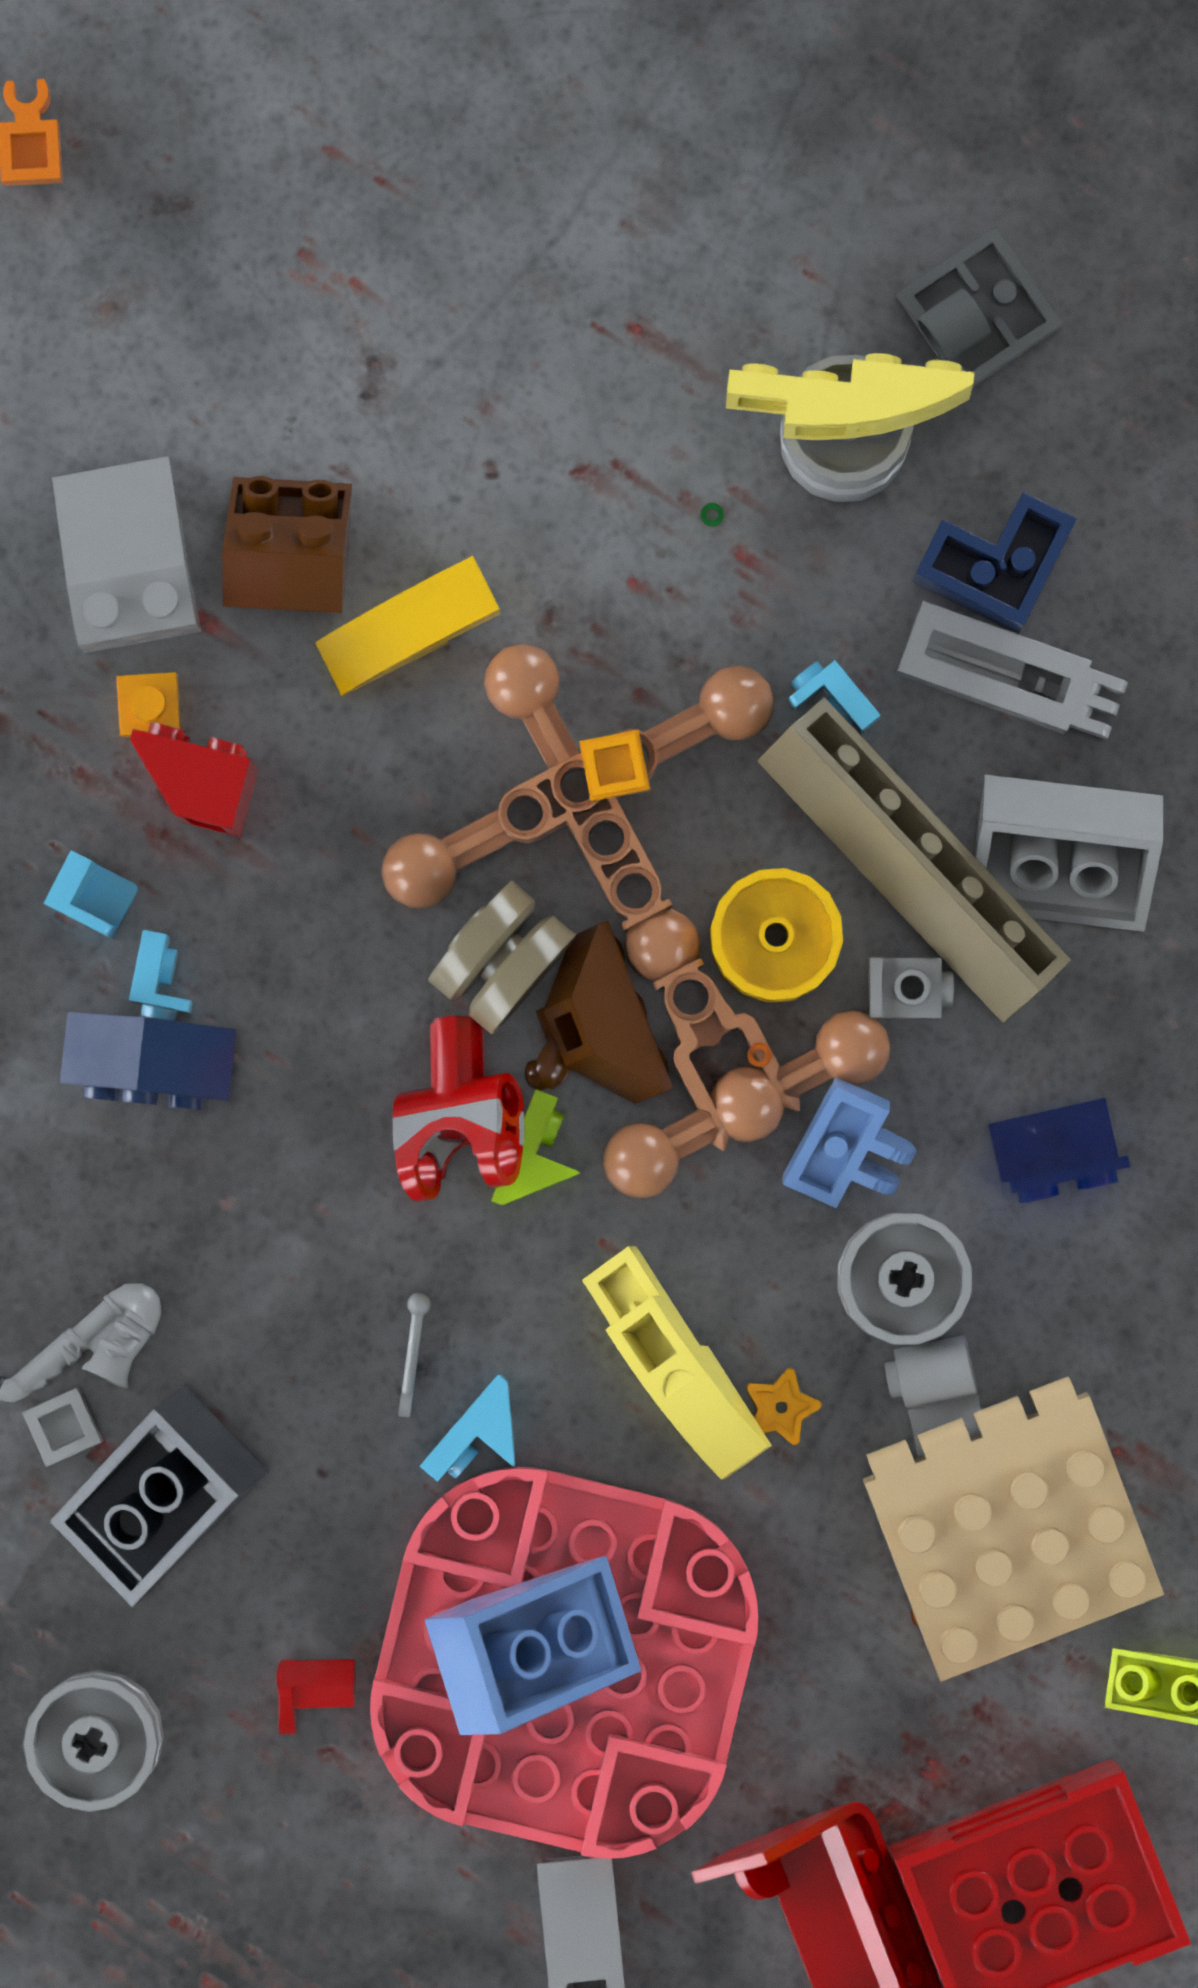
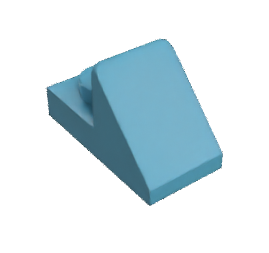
M500 1372L421 1463L420 1467L437 1482L446 1472L455 1479L462 1473L479 1453L471 1445L477 1436L511 1466L515 1467L509 1381Z

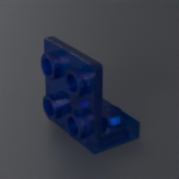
M1106 1098L987 1124L1002 1193H1017L1019 1203L1060 1195L1058 1183L1076 1180L1078 1190L1119 1182L1117 1170L1131 1167L1128 1155H1118Z

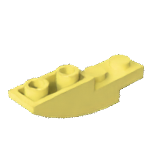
M880 353L868 354L865 356V360L853 359L850 382L838 381V375L827 371L810 370L803 372L802 377L778 375V369L773 366L746 364L742 366V371L729 369L726 408L786 415L783 438L833 440L865 437L919 424L942 415L968 401L973 387L975 372L961 371L962 366L960 364L945 360L928 361L925 367L903 365L899 357Z
M637 1246L626 1247L582 1279L611 1325L605 1330L627 1364L682 1437L721 1480L728 1478L772 1446L709 1346L699 1345Z

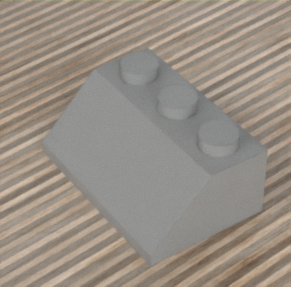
M994 775L984 776L976 822L973 856L1033 919L1145 931L1163 845V795Z

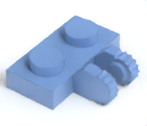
M835 1077L783 1173V1185L834 1208L838 1207L851 1181L869 1189H874L878 1193L891 1195L894 1194L900 1183L899 1177L891 1169L880 1166L872 1160L864 1159L868 1150L889 1160L891 1159L906 1165L911 1164L917 1150L908 1139L897 1136L887 1129H880L890 1112L889 1100Z

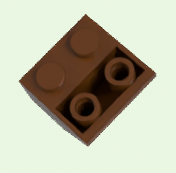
M265 476L251 478L233 477L222 547L223 606L342 613L347 579L352 484L332 483L327 480H280Z

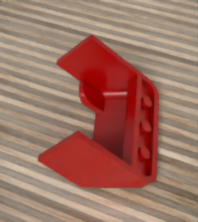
M851 1802L836 1806L743 1842L691 1872L695 1884L734 1873L738 1885L747 1896L754 1900H765L777 1895L812 1988H941L877 1820L872 1811L863 1803Z

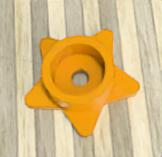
M792 1367L787 1368L773 1384L749 1383L746 1386V1391L757 1408L754 1418L764 1433L776 1431L793 1446L798 1445L800 1442L802 1420L822 1408L820 1400L800 1392L796 1372ZM782 1401L787 1404V1410L784 1413L777 1412L776 1404Z

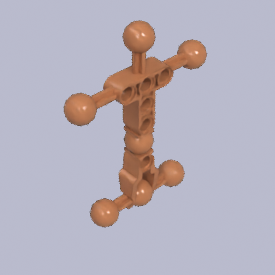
M518 643L504 647L492 657L485 670L484 687L489 701L499 712L510 718L523 720L548 770L508 791L499 803V809L442 839L425 833H413L401 837L389 847L385 854L381 875L385 889L395 901L410 908H428L439 904L449 896L456 883L458 870L513 841L529 844L568 826L610 907L617 915L626 919V921L621 923V927L624 933L626 932L624 949L628 963L638 975L654 982L653 987L656 992L661 989L664 990L663 1002L665 1009L676 1030V1036L680 1043L674 1050L673 1064L698 1109L664 1128H660L652 1123L636 1122L621 1127L610 1137L604 1148L603 1167L607 1179L619 1192L629 1197L645 1199L660 1194L671 1185L678 1172L679 1160L709 1144H713L724 1152L729 1137L735 1141L753 1142L766 1138L777 1129L784 1116L785 1108L800 1112V1096L831 1079L834 1080L837 1077L855 1086L871 1082L884 1071L890 1059L891 1042L887 1029L878 1018H871L869 1013L860 1010L849 1009L834 1014L823 1023L816 1036L815 1048L779 1066L771 1050L772 1057L766 1066L761 1068L741 1066L728 1070L717 1079L709 1096L690 1060V1053L702 1046H716L724 1034L736 1029L742 1032L749 1047L756 1043H763L768 1047L769 1045L756 1020L746 1013L734 1014L732 1008L725 1002L711 978L698 970L704 966V963L699 958L701 941L697 927L687 915L672 908L673 904L669 898L664 901L661 900L659 878L617 801L622 796L591 802L589 798L587 801L579 803L568 800L562 794L561 783L564 777L575 771L585 772L582 754L554 704V700L559 693L560 675L556 663L546 651L535 645ZM730 665L720 668L705 681L700 691L699 703L644 732L639 730L642 747L647 752L649 758L646 765L648 779L650 780L653 777L658 764L715 734L724 739L741 741L755 737L765 729L773 716L775 703L771 685L765 677L748 666ZM627 729V730H624V731H621V732H618V733H623V732H628V731H633V730H632V729ZM522 799H531L537 802L543 812L539 825L527 831L513 827L508 820V812L511 806L516 801ZM604 823L618 827L624 838L621 849L615 854L608 856L595 852L589 843V835L592 830ZM631 876L645 879L652 890V897L649 902L637 909L626 907L617 896V888L620 882ZM692 981L704 987L708 995V1003L703 1011L698 1014L688 1015L678 1010L673 1000V994L681 983ZM758 1049L754 1052L756 1060L762 1061L765 1058V1053L763 1050Z

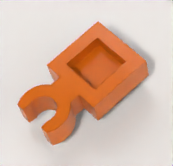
M37 79L36 87L38 93L36 98L30 103H21L17 100V89L13 80L5 82L3 96L9 110L15 115V122L0 123V175L3 186L63 183L60 124L57 119L42 120V115L47 111L51 101L50 90L44 79Z

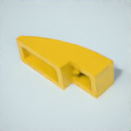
M471 556L372 608L316 641L315 644L341 696H344L447 645L449 640L501 615L474 556Z

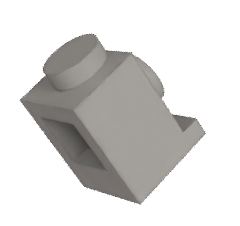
M870 957L867 960V1013H869L871 1018H878L879 1020H939L942 1018V1007H953V971H942V958ZM912 976L921 981L923 992L919 998L908 999L902 994L900 986L904 978Z

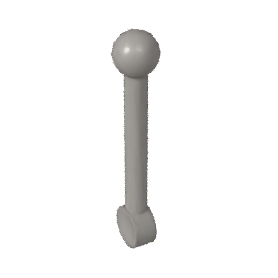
M421 1292L412 1294L407 1302V1307L412 1316L398 1417L410 1418L423 1316L427 1314L431 1307L429 1297Z

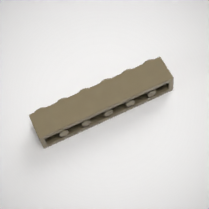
M825 697L791 725L757 760L1002 1023L1034 997L1071 961L1065 952Z

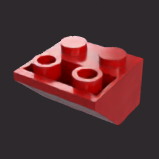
M150 722L148 732L132 729L130 741L172 813L182 823L241 838L258 773L257 766L250 758H247L248 752L243 750L244 746L212 737L208 738L206 747L189 743L190 737L185 735V731Z

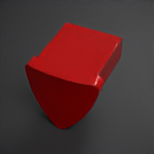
M355 1659L281 1660L276 1673L279 1735L296 1734L297 1708L354 1707L356 1686Z

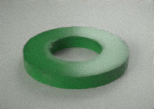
M708 503L701 509L700 517L705 525L714 527L723 521L724 511L719 504ZM715 509L718 512L717 519L709 520L706 516L707 511Z

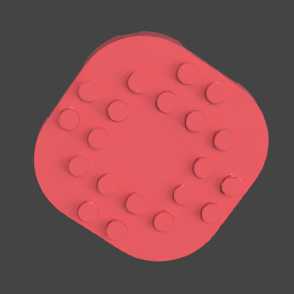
M515 1466L498 1468L464 1480L447 1491L430 1507L414 1530L405 1550L371 1692V1727L379 1755L382 1757L393 1778L399 1784L398 1787L419 1807L446 1822L462 1827L463 1824L557 1846L581 1852V1856L593 1858H626L657 1849L658 1846L673 1839L685 1829L688 1830L701 1817L715 1797L723 1780L758 1633L757 1598L748 1568L736 1546L720 1527L697 1510L668 1498L536 1467ZM607 1556L642 1671L502 1734L460 1735L424 1619L471 1599L597 1557Z

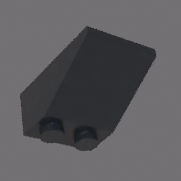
M184 1386L148 1414L56 1513L50 1522L133 1607L238 1505L268 1473V1470Z

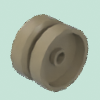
M510 881L486 907L482 906L471 917L447 947L449 951L428 978V981L450 1000L461 998L480 978H483L486 983L471 1002L469 1016L492 1035L524 1002L576 937V934L556 917L550 916L543 918L524 938H521L518 933L534 913L535 900L513 881Z

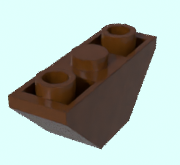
M608 920L576 934L575 939L564 953L544 1008V1013L565 1066L634 1104L673 1089L668 1075L667 1059L656 1045L646 1019L645 1003L642 997L635 991L625 965L624 949L620 941L614 936Z

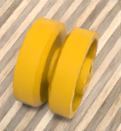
M787 868L758 870L736 881L719 901L709 930L711 957L722 979L742 996L763 1003L792 1002L814 991L834 969L843 944L841 915L830 893L810 876ZM775 924L784 926L787 930L785 937H788L787 942L778 947L771 946L765 938V930L773 928Z

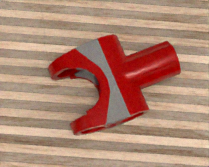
M452 1015L434 1019L433 1023L430 1024L431 1087L400 1093L396 1096L393 1103V1146L397 1172L404 1191L413 1201L417 1202L432 1200L438 1196L441 1189V1179H445L447 1165L452 1156L461 1147L468 1144L472 1146L473 1155H477L478 1167L486 1184L493 1188L513 1184L520 1172L524 1143V1103L518 1082L510 1073L484 1077V1028L470 1016Z

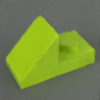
M537 1089L535 1090L524 1117V1143L519 1175L513 1184L496 1188L491 1199L492 1202L503 1206L581 1173L537 1155L541 1144L552 1148L565 1114L555 1110L559 1100L557 1097Z

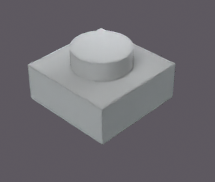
M80 1387L22 1412L46 1467L104 1442Z

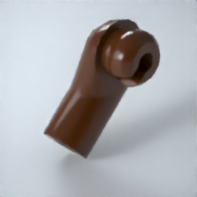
M544 1008L536 1010V1014L546 1042L537 1059L529 1061L524 1070L525 1079L529 1086L539 1091L547 1088L556 1089L566 1081L571 1071L564 1064L544 1013Z

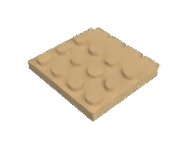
M1069 1376L1029 1391L1036 1411L1031 1414H1025L1021 1401L1016 1396L973 1413L980 1432L974 1436H969L963 1419L959 1418L918 1434L917 1438L924 1455L913 1459L906 1439L866 1455L873 1475L862 1480L940 1682L1165 1595L1091 1398L1087 1392L1076 1395Z

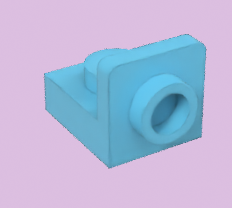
M835 660L826 668H823L818 661L814 662L790 683L796 692L788 698V704L794 711H797L823 690L829 697L827 700L860 735L875 724L881 716Z
M143 930L129 1001L142 1004L140 1016L176 1021L177 1012L191 1014L193 1002L187 999L161 995L159 991L161 983L172 984L178 950L168 948L170 937L167 934Z

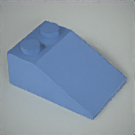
M607 1556L597 1557L471 1599L424 1619L460 1735L502 1734L642 1671Z

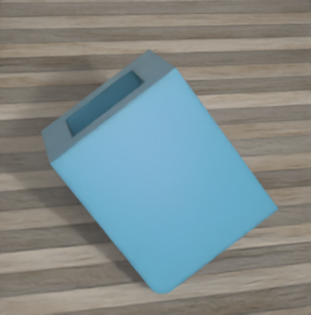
M71 850L43 904L114 939L138 892V886Z

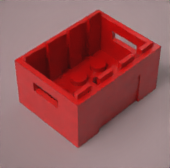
M1112 1758L888 1845L943 1988H1064L1130 1961L1135 1967L1191 1945L1125 1772ZM1073 1877L1081 1882V1894L1074 1900H1065L1059 1894V1885L1065 1878ZM1009 1900H1018L1025 1907L1024 1916L1018 1922L1011 1923L1002 1917V1907Z

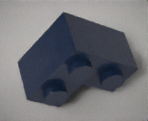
M1023 492L996 545L942 519L911 582L1019 634L1077 518Z
M67 1012L60 1083L84 1086L83 1098L119 1102L120 1090H122L121 1101L157 1105L158 1094L168 1095L167 1107L203 1110L204 1099L229 1101L236 1029L146 1017Z

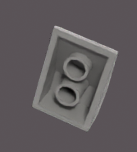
M166 456L52 477L66 584L78 647L84 653L202 632L170 457Z

